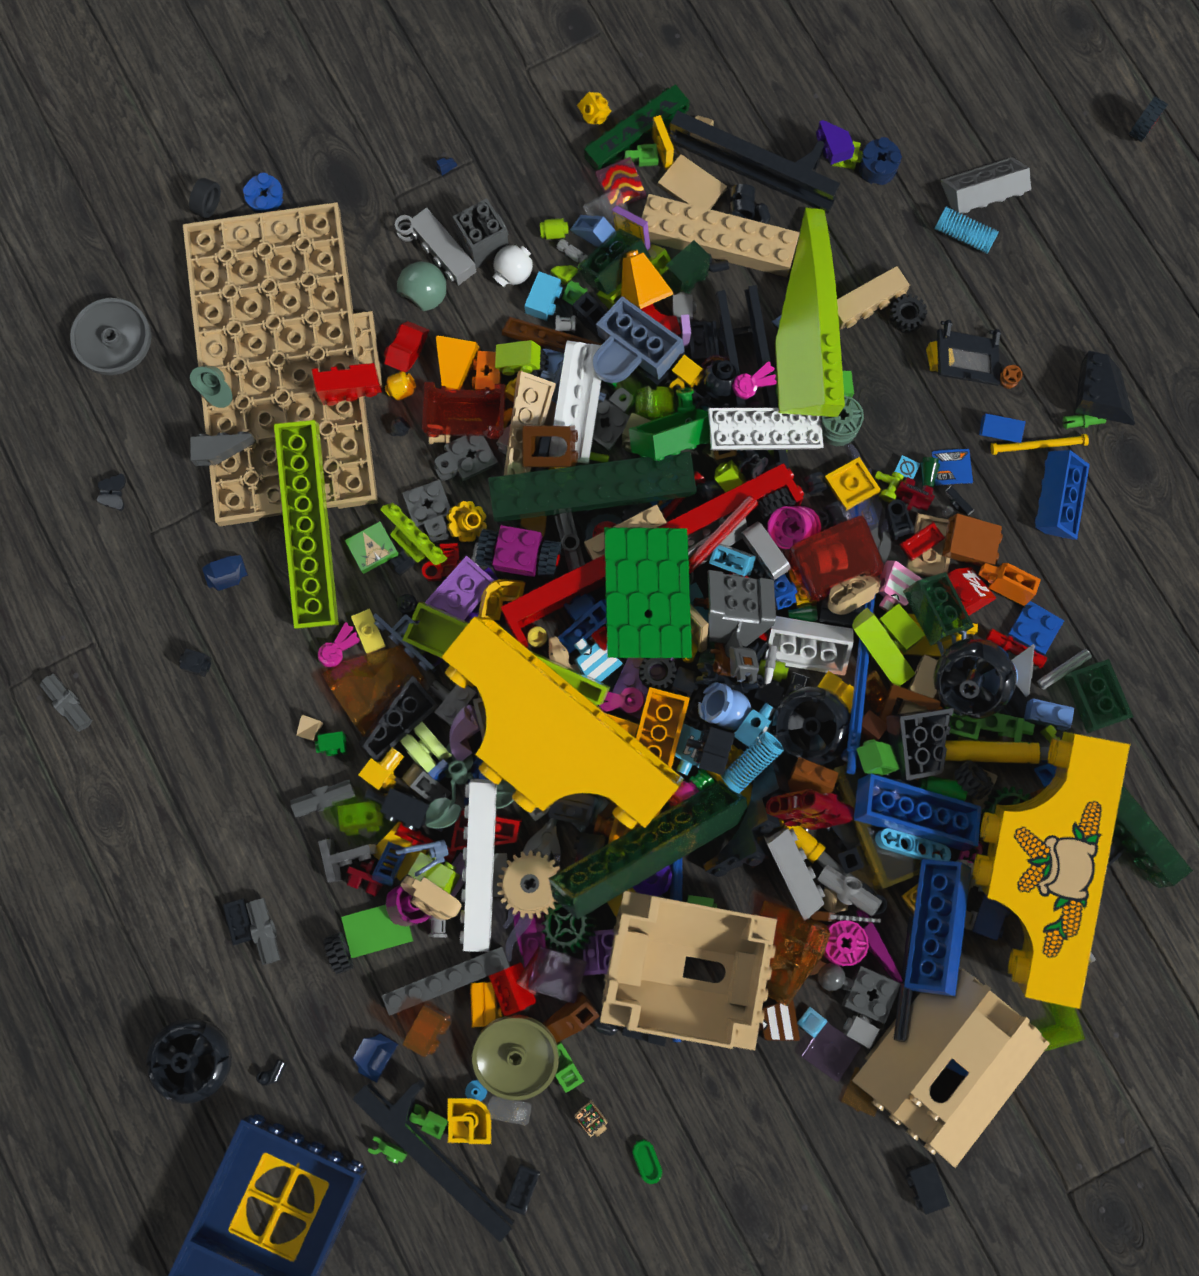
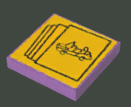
M615 206L612 209L614 228L617 231L616 236L647 252L650 249L648 222L619 206Z

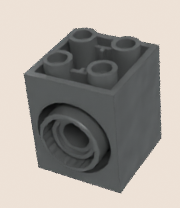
M487 198L453 216L457 239L467 255L475 263L476 268L493 260L500 249L509 245L507 228Z

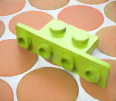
M394 503L382 506L380 510L396 525L390 536L417 563L421 562L425 556L434 565L446 561L447 557L443 554V551L436 547L429 540V537L415 526V523L401 511L400 507Z

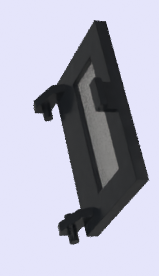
M951 320L941 321L940 324L944 325V330H937L938 376L995 386L1000 385V329L990 330L989 334H992V339L953 332L951 331V326L953 325Z

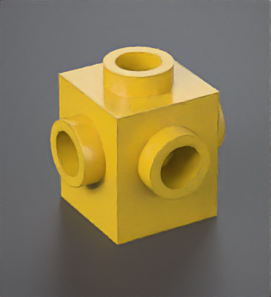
M588 92L577 104L583 119L588 124H602L611 113L608 102L602 97L601 93Z

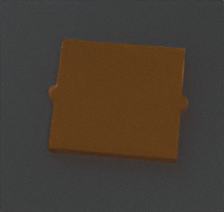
M855 1067L841 1102L855 1108L857 1112L862 1111L875 1117L878 1108L872 1103L874 1099L852 1081L861 1070Z

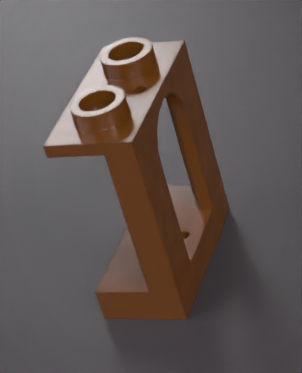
M575 425L523 426V467L575 466V463L578 462V451L575 450V442L578 441V431L575 430ZM536 436L561 437L567 443V451L560 457H536Z
M891 683L879 718L887 723L886 716L891 715L897 697L924 706L928 710L942 709L941 701Z

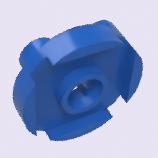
M260 173L251 178L243 188L245 200L248 206L255 212H273L282 204V186L275 177L267 173ZM266 190L267 196L265 197L262 195L260 197V192Z

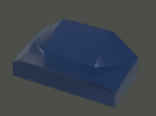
M241 555L229 556L211 562L202 568L208 587H213L217 591L238 585L242 577L248 576Z
M381 1033L376 1037L364 1038L353 1057L358 1066V1072L377 1083L399 1043Z

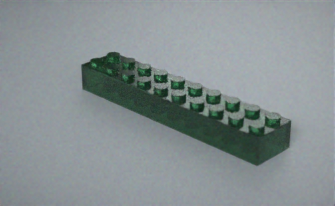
M691 451L681 452L677 455L664 456L663 460L654 461L649 457L488 478L494 522L690 497L696 493Z
M720 780L654 817L645 828L640 825L551 876L549 883L553 899L576 919L583 917L740 824L748 809L746 798L731 790Z

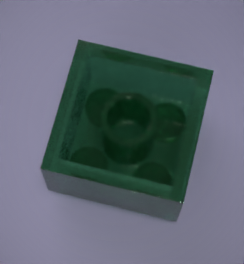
M693 240L666 264L664 281L676 294H689L698 281L702 282L708 276L711 256Z

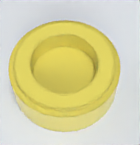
M537 626L528 631L527 639L531 646L540 648L546 644L548 636L545 629Z

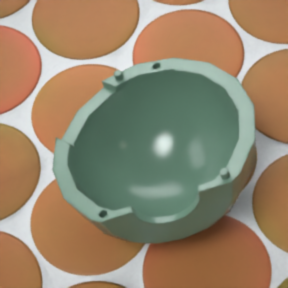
M422 261L414 262L402 270L397 280V293L402 297L410 299L422 311H428L437 307L443 301L446 295V280L443 272L434 264Z

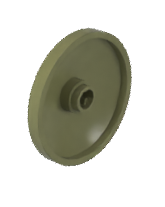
M523 1015L503 1016L489 1023L478 1035L472 1054L473 1069L482 1086L495 1096L507 1100H525L540 1094L554 1079L559 1062L558 1046L549 1029L541 1022Z

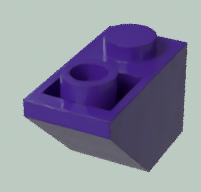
M824 120L820 121L818 130H816V136L818 141L824 142L823 155L825 158H828L830 165L851 159L855 147L849 132Z

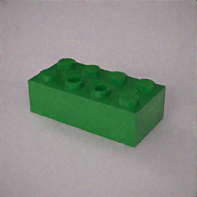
M695 408L691 412H677L629 428L631 452L639 454L641 457H649L654 461L663 460L664 456L677 455L684 449H694L699 444L710 443L708 411Z

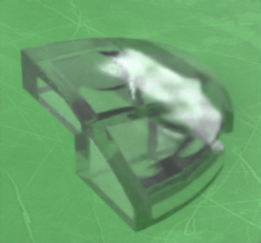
M619 187L583 205L588 215L604 216L613 228L612 209L615 206H619L629 212Z

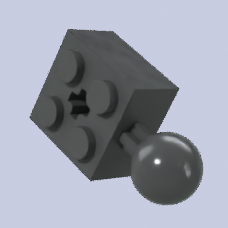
M835 963L823 965L818 972V981L824 989L835 991L842 988L847 991L841 1004L842 1006L885 1024L901 985L900 983L862 966L856 967L852 979L846 977L844 970ZM874 990L875 997L869 1000L867 991Z

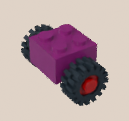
M500 525L499 531L482 529L477 545L476 563L480 566L494 567L497 571L535 577L539 561L538 576L555 579L559 568L562 546L561 542L544 540L542 544L543 537L541 532Z

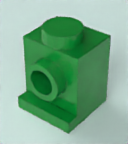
M341 731L318 735V741H315L316 752L326 754V756L338 755L339 751L343 755L348 754L346 734Z

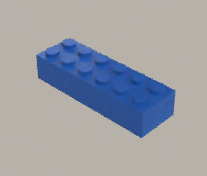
M874 774L858 779L854 820L884 829H894L944 844L947 847L960 851H967L978 847L981 806Z
M922 859L904 985L908 989L947 996H955L972 869L962 862Z

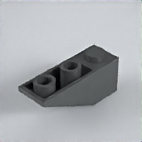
M244 431L234 435H229L228 433H218L216 436L198 434L197 437H190L191 461L195 466L217 465L256 443V440L252 434Z

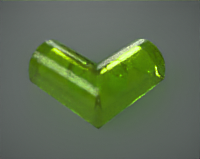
M1050 1003L1056 1025L1039 1029L1041 1036L1050 1043L1045 1051L1086 1040L1076 1009Z

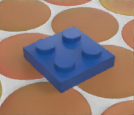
M1029 601L1021 610L1007 636H1012L1014 640L1026 647L1034 644V651L1044 656L1064 620Z

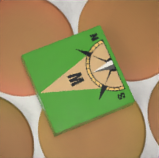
M381 522L345 540L363 574L399 555Z

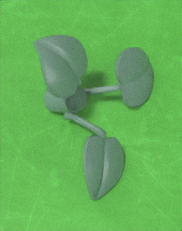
M450 743L446 749L452 756L446 760L449 767L444 773L446 778H452V800L439 798L431 803L426 813L425 822L426 826L430 828H445L458 820L461 815V807L454 804L456 802V784L463 785L468 779H475L471 773H468L473 765L472 755L470 754L462 761L456 760L452 754ZM505 780L497 784L496 809L504 808L514 801L512 795L517 789Z

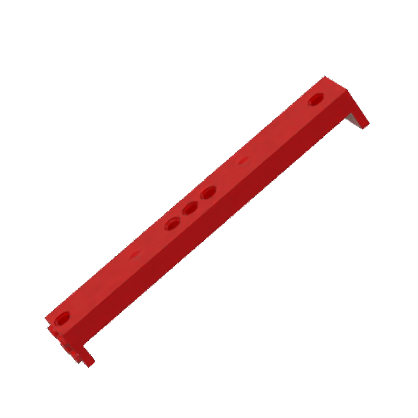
M783 463L657 528H687V534L690 535L733 513L749 496L754 497L759 502L777 490L788 488L796 502L794 506H800L804 493L799 485L796 486L791 469L786 468ZM605 554L502 606V614L514 638L528 648L527 639L521 628L561 609L566 602L570 604V601L579 594L582 596L586 593L587 595L604 587Z

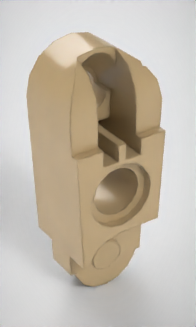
M857 574L841 581L831 588L828 600L829 610L835 614L844 615L873 600L875 594L880 590L881 580L874 575H864L861 577Z
M406 876L401 883V887L413 896L411 903L436 919L448 920L456 917L462 907L456 898L425 877L420 882L417 879Z

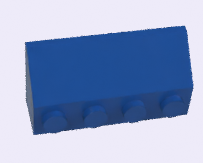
M1071 450L1048 452L1035 527L1048 535L1077 540L1090 464Z

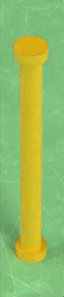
M1082 434L1078 437L1027 441L1020 444L991 443V454L997 455L998 452L1078 444L1087 446L1089 438L1087 434Z

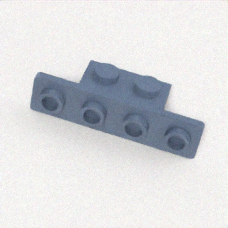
M376 613L373 615L376 620L374 624L381 631L386 629L391 634L389 638L397 645L399 643L406 647L404 652L411 658L416 656L420 660L418 664L426 672L431 670L434 673L436 671V668L423 657L427 651L402 640L409 623H415L407 614L393 628Z

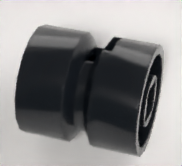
M738 184L731 187L729 214L749 220L752 219L755 212V204L753 203L755 201V188L747 184Z

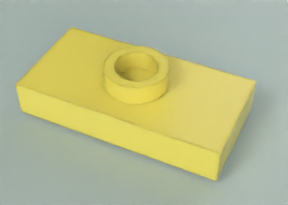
M370 609L351 616L366 654L386 647L378 627L374 624L375 619Z

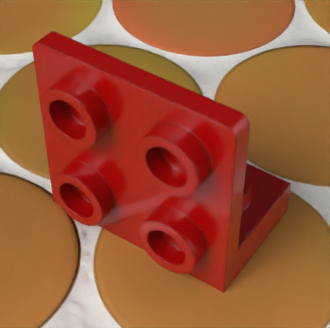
M522 963L489 975L504 1017L524 1010L526 1007L536 1003Z

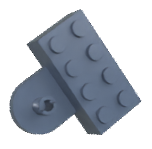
M623 296L596 324L598 335L605 342L594 354L593 367L596 375L605 382L616 383L623 381L638 365L659 380L684 353L683 339Z

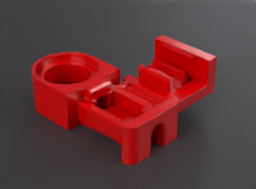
M458 543L440 544V549L447 559L438 565H434L431 561L425 563L422 567V574L426 580L442 581V577H448L459 565V563L457 564V560H459ZM430 566L437 568L436 575L432 577L426 575V569Z

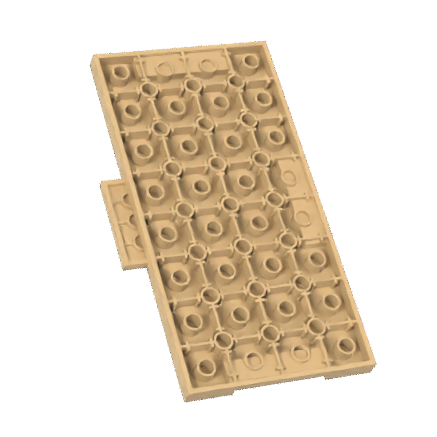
M338 203L183 224L198 367L207 365L219 368L223 372L225 382L230 387L233 395L232 402L225 408L211 405L202 396L206 434L209 436H216L218 433L234 435L244 431L252 434L256 440V443L221 463L209 466L215 522L218 526L259 521V518L283 515L274 424L315 420L319 424L327 508L338 507V509L378 503L364 396L358 397L355 401H340L333 406L323 405L316 392L312 369L318 368V372L330 371V367H337V370L349 369V365L374 363L378 372L380 386L383 388L373 312L353 313L342 221Z

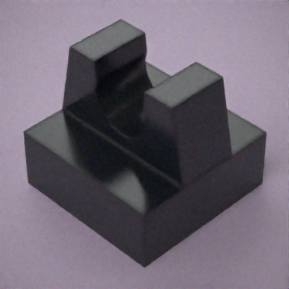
M403 547L397 551L398 556L388 560V563L399 576L416 564Z

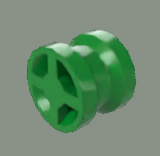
M699 769L695 776L689 778V781L702 794L706 792L708 786H712L715 783L711 776L703 769Z

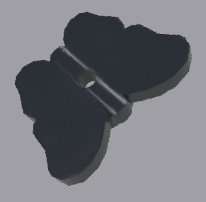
M119 474L110 479L106 478L100 481L98 488L101 490V495L97 497V502L106 507L109 506L110 508L122 511L125 504L121 498V490L126 484V477L123 474Z

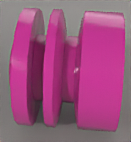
M806 506L781 507L771 515L768 521V534L775 544L782 549L812 546L818 540L821 533L819 516L814 510Z
M849 920L834 921L822 930L819 938V947L823 956L829 962L841 966H852L866 956L869 947L868 936L858 923ZM842 938L849 939V942L847 943L849 946L848 948L841 947V944L843 943V941L841 940Z

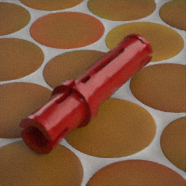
M993 628L986 637L987 640L998 644L1005 651L1015 655H1019L1028 648L1013 640L1012 636H1006ZM1034 651L1033 664L1041 669L1047 657Z
M402 823L399 824L394 834L411 842L410 845L412 846L436 842L423 835L422 831L411 830L403 826ZM447 847L448 856H445L444 860L451 863L456 851L450 852V848Z

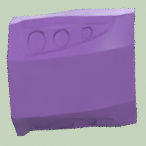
M613 929L592 931L596 936L589 937L592 943H585L586 949L583 950L585 969L583 975L607 974L614 938Z

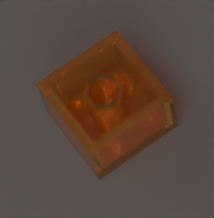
M430 1004L423 1005L402 1045L423 1057L432 1055L440 1044V1041H438L440 1034H445L451 1024L448 1021L450 1015Z

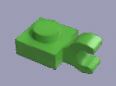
M637 145V150L625 151L624 163L633 164L638 161L639 166L658 165L657 145Z
M416 1104L413 1112L419 1115L411 1113L409 1120L412 1123L421 1125L422 1131L440 1140L448 1124L447 1119L431 1111L426 1114L424 1107Z
M379 1136L373 1138L374 1141L378 1142L379 1148L369 1147L368 1151L371 1154L383 1152V1154L387 1155V1160L397 1164L399 1161L403 1162L408 1153L404 1149L390 1142H385Z

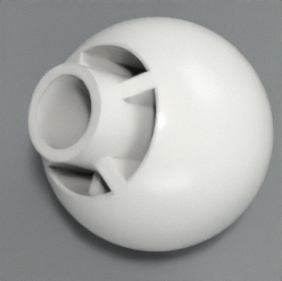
M517 245L503 247L495 256V274L492 277L503 287L506 284L517 285L523 283L532 272L533 264L532 259L529 257L531 253L523 245L520 248Z

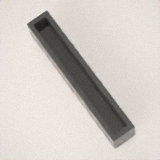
M500 947L382 995V998L390 1016L509 968L511 965L504 947Z

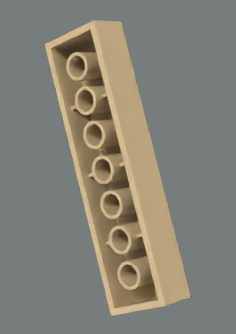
M648 194L642 219L648 222L651 243L698 255L709 253L712 258L717 260H728L729 263L788 277L800 233Z

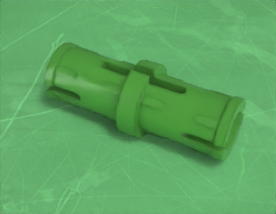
M1084 414L1063 417V422L1071 421V423L1063 424L1065 429L1080 426L1087 428L1089 425L1106 423V419H1098L1097 417Z

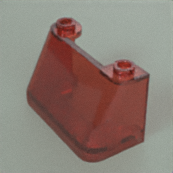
M424 382L423 432L429 437L458 435L487 436L490 439H498L499 436L504 434L507 401L505 384H495L493 390H490V387H486L485 391L447 390L446 386H442L439 389L435 387V382Z
M857 516L795 543L790 548L788 562L809 602L823 600L827 597L831 587L863 573L866 576L876 577L884 569L883 561L864 516Z

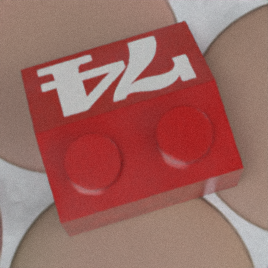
M972 567L955 569L939 579V592L962 620L996 599Z

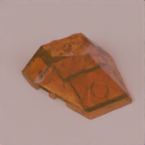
M402 645L340 662L337 666L322 673L330 689L362 736L368 731L408 673L413 675L419 683L424 680L409 655L404 652Z
M764 901L759 916L777 919L773 941L776 949L774 958L770 959L769 967H772V974L770 980L766 982V988L770 998L784 1006H788L823 956L831 933L827 925L813 920L811 917L804 920L801 913L797 910Z

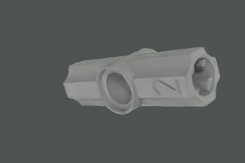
M829 865L823 869L818 877L819 882L837 893V898L840 902L846 905L853 904L871 917L882 903V900L862 888L860 880L852 876L845 877Z

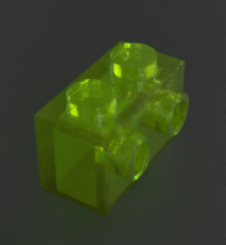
M369 801L337 806L340 832H346V836L357 835L359 830L367 829V832L380 831L379 827L385 826L383 813L380 812L381 805Z

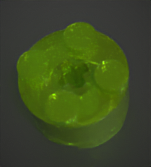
M657 386V390H650V387H644L636 391L635 414L653 421L675 413V394L672 389Z

